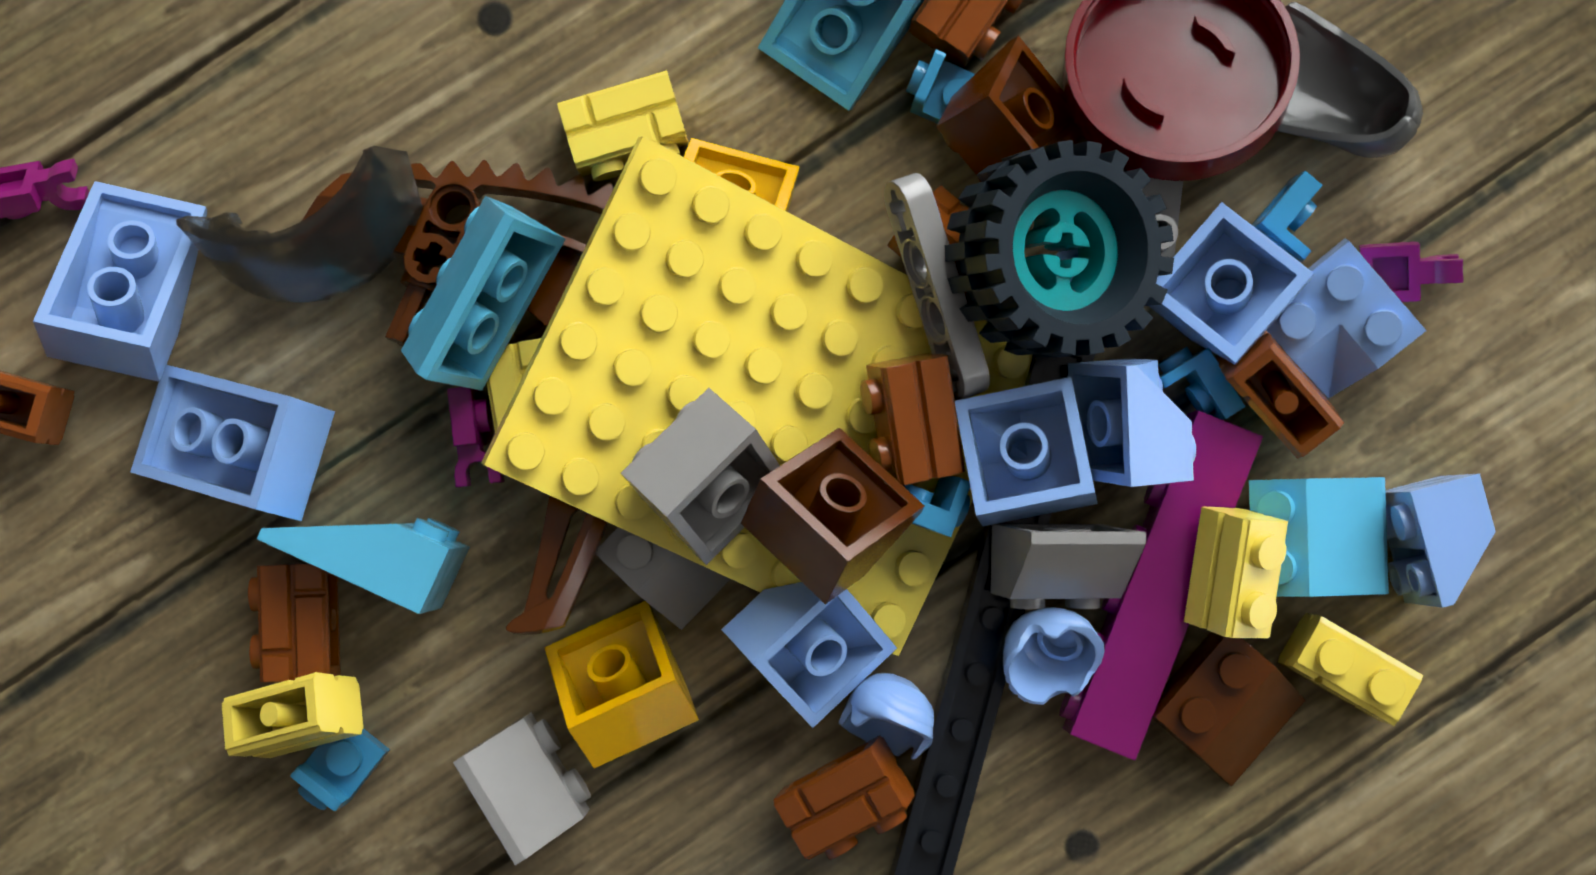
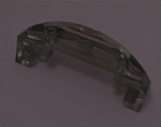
M372 146L363 150V154L353 173L326 205L307 219L287 229L274 233L263 230L248 231L240 226L243 223L239 215L230 212L212 218L187 215L177 219L176 224L222 276L238 287L270 300L311 303L330 300L332 296L355 291L380 274L395 259L393 250L400 242L408 225H416L423 206L407 151Z

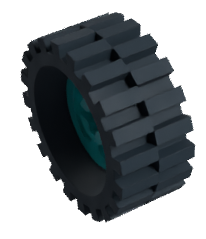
M1073 140L1056 142L1002 158V162L989 165L977 174L982 182L965 187L958 200L967 205L969 209L952 213L947 229L960 233L959 243L945 245V262H959L960 275L948 278L952 294L967 292L970 302L959 309L968 322L987 321L979 332L990 343L1007 342L1004 351L1015 355L1032 354V358L1092 355L1105 352L1104 348L1120 347L1131 340L1127 331L1143 330L1153 319L1143 307L1161 305L1168 291L1157 285L1156 281L1158 276L1172 274L1174 258L1161 256V243L1174 241L1172 225L1158 227L1155 214L1167 209L1161 195L1145 196L1142 189L1151 179L1142 168L1124 172L1123 169L1129 157L1118 150L1100 154L1101 143L1084 141L1073 144ZM1034 221L1033 229L1029 230L1032 222ZM1044 245L1045 249L1058 252L1078 249V258L1060 260L1058 256L1049 254L1025 257V248Z

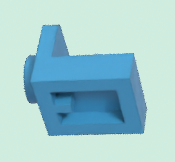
M936 49L930 64L919 60L906 92L915 95L910 112L938 124L951 97L975 74L945 61L947 53Z
M1307 171L1301 172L1289 179L1253 222L1252 226L1299 262L1304 261L1311 253V250L1291 234L1287 227L1294 232L1311 216L1317 207L1311 199L1323 185Z
M1185 347L1158 364L1163 372L1160 375L1163 389L1184 376L1186 377L1190 385L1185 388V391L1197 411L1199 410L1224 420L1246 407L1235 389L1226 380L1221 371L1222 369L1218 366L1219 363L1209 348L1192 355L1188 347Z
M956 476L939 478L934 493L911 484L903 485L925 506L912 524L952 537L955 527L962 524L969 510V481Z
M363 729L361 735L317 746L306 762L298 765L290 777L300 784L298 788L299 794L311 805L321 810L329 807L331 810L337 811L350 802L390 749Z

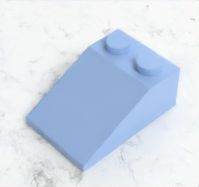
M94 181L33 320L46 356L160 382L179 334L206 221V206Z
M166 365L161 380L158 382L130 472L255 510L302 521L335 411L291 396Z

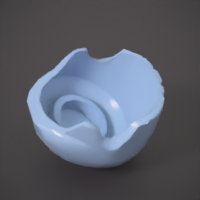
M1058 607L1029 611L1013 622L1005 637L1003 669L1009 689L1013 694L1018 695V698L1029 704L1044 705L1050 698L1061 693H1068L1074 697L1085 688L1092 675L1100 666L1105 652L1104 643L1090 622L1074 611Z
M876 673L866 677L852 691L838 722L848 732L866 742L879 735L884 737L895 756H900L906 750L913 747L912 760L920 756L933 742L934 711L932 705L911 681L891 673Z

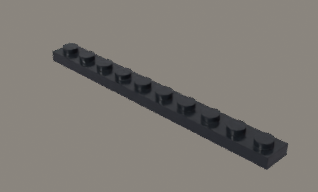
M1095 354L1032 358L1025 386L1067 378L1068 363L1093 361ZM1052 513L998 524H1049ZM992 525L984 527L934 710L933 742L922 753L913 786L915 796L907 808V818L902 826L889 875H953L1006 683L1003 669L1005 637L1013 622L1025 613V609L1011 608L1010 599L991 593Z

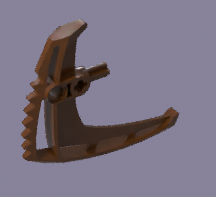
M483 160L468 177L463 174L454 161H450L437 178L433 177L421 163L341 174L316 197L295 230L292 242L299 250L306 251L328 236L367 244L404 255L405 271L400 283L407 288L385 336L388 340L396 342L403 347L409 336L408 329L412 319L425 307L437 285L436 277L440 268L433 267L428 273L425 269L428 263L438 264L441 258L444 262L451 258L465 234L464 226L467 218L457 224L445 222L446 216L452 208L459 205L470 206V215L475 208L481 205L479 200L484 194H496L565 204L602 214L613 191V186L611 183H607L593 194L588 195L585 181L581 174L574 176L563 185L557 186L549 167L542 170L533 179L527 180L518 163L513 164L502 175L497 177L486 160ZM399 186L433 189L428 199L357 189ZM563 235L560 236L564 237L565 241L527 308L546 327L586 247V244ZM549 495L543 533L524 613L513 619L506 626L507 631L515 635H534L551 632L566 626L588 576L608 522L586 513L553 596L548 598V589L571 519L580 510Z

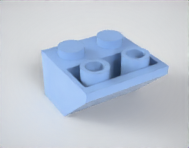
M1480 474L1438 476L1386 490L1387 540L1393 562L1388 564V572L1395 592L1398 595H1403L1405 603L1440 608L1454 605L1496 532Z

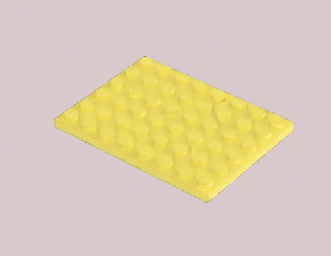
M645 136L638 137L481 463L760 593L764 589L799 583L801 581L745 527L707 565L704 564L647 505L623 477L621 472L632 463L634 456L642 447L652 443L676 420L678 413L685 405L695 401L708 388L758 431L780 466L838 428L843 430L870 455L869 443L871 439L877 438L874 415H868L865 412L861 400V382L868 380L866 365L932 353L908 276ZM986 320L974 321L988 366L990 385L988 390L972 397L1025 386L1032 361V354H1012L1004 351L1007 342L990 343L982 337L979 332L987 323ZM960 435V442H961V448H962V455H963V462H964L965 472H963V473H961V474H957V475H952V476L960 477V478H962V479H965V480L969 481L968 472H967V467H966V462H965V456H964V451H963V446H962V440H961V435ZM932 478L911 485L934 493L939 478ZM970 488L969 491H968V495L970 496V505H971V503H972V501H973V498H972V493H971V488ZM911 524L866 575L847 588L897 647L892 654L900 655L960 526L955 527L952 537H948Z

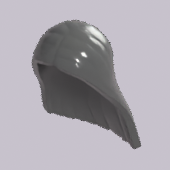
M1291 2L1286 5L1285 8L1292 19L1297 33L1300 66L1296 87L1285 117L1277 131L1319 140L1365 158H1382L1397 153L1416 135L1417 129L1421 124L1423 108L1417 89L1404 74L1362 42L1297 2Z

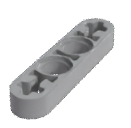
M913 173L889 181L884 189L886 210L931 352L948 355L954 400H961L988 390L990 385L989 370L974 321L968 322L959 309L968 303L965 293L952 294L948 278L958 276L959 273L955 261L945 262V245H949V241L932 189L920 173Z

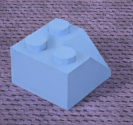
M1346 238L1308 268L1314 273V277L1267 329L1289 357L1328 398L1379 369L1426 332V329Z
M1116 359L1068 363V377L1072 378L1093 481L1128 487L1194 481L1193 462L1196 457V443L1192 435V421L1163 393V384L1158 373V360Z
M1071 377L955 401L975 514L982 526L1098 504Z

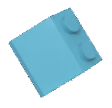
M1385 477L1249 480L1250 510L1288 521L1285 539L1286 556L1281 564L1276 597L1389 594Z

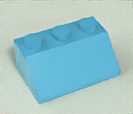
M488 196L484 197L481 205L475 208L467 218L463 238L453 256L441 266L436 277L437 285L425 307L412 319L408 329L409 336L401 349V352L416 374L425 380L483 390L565 241L564 237L514 207Z

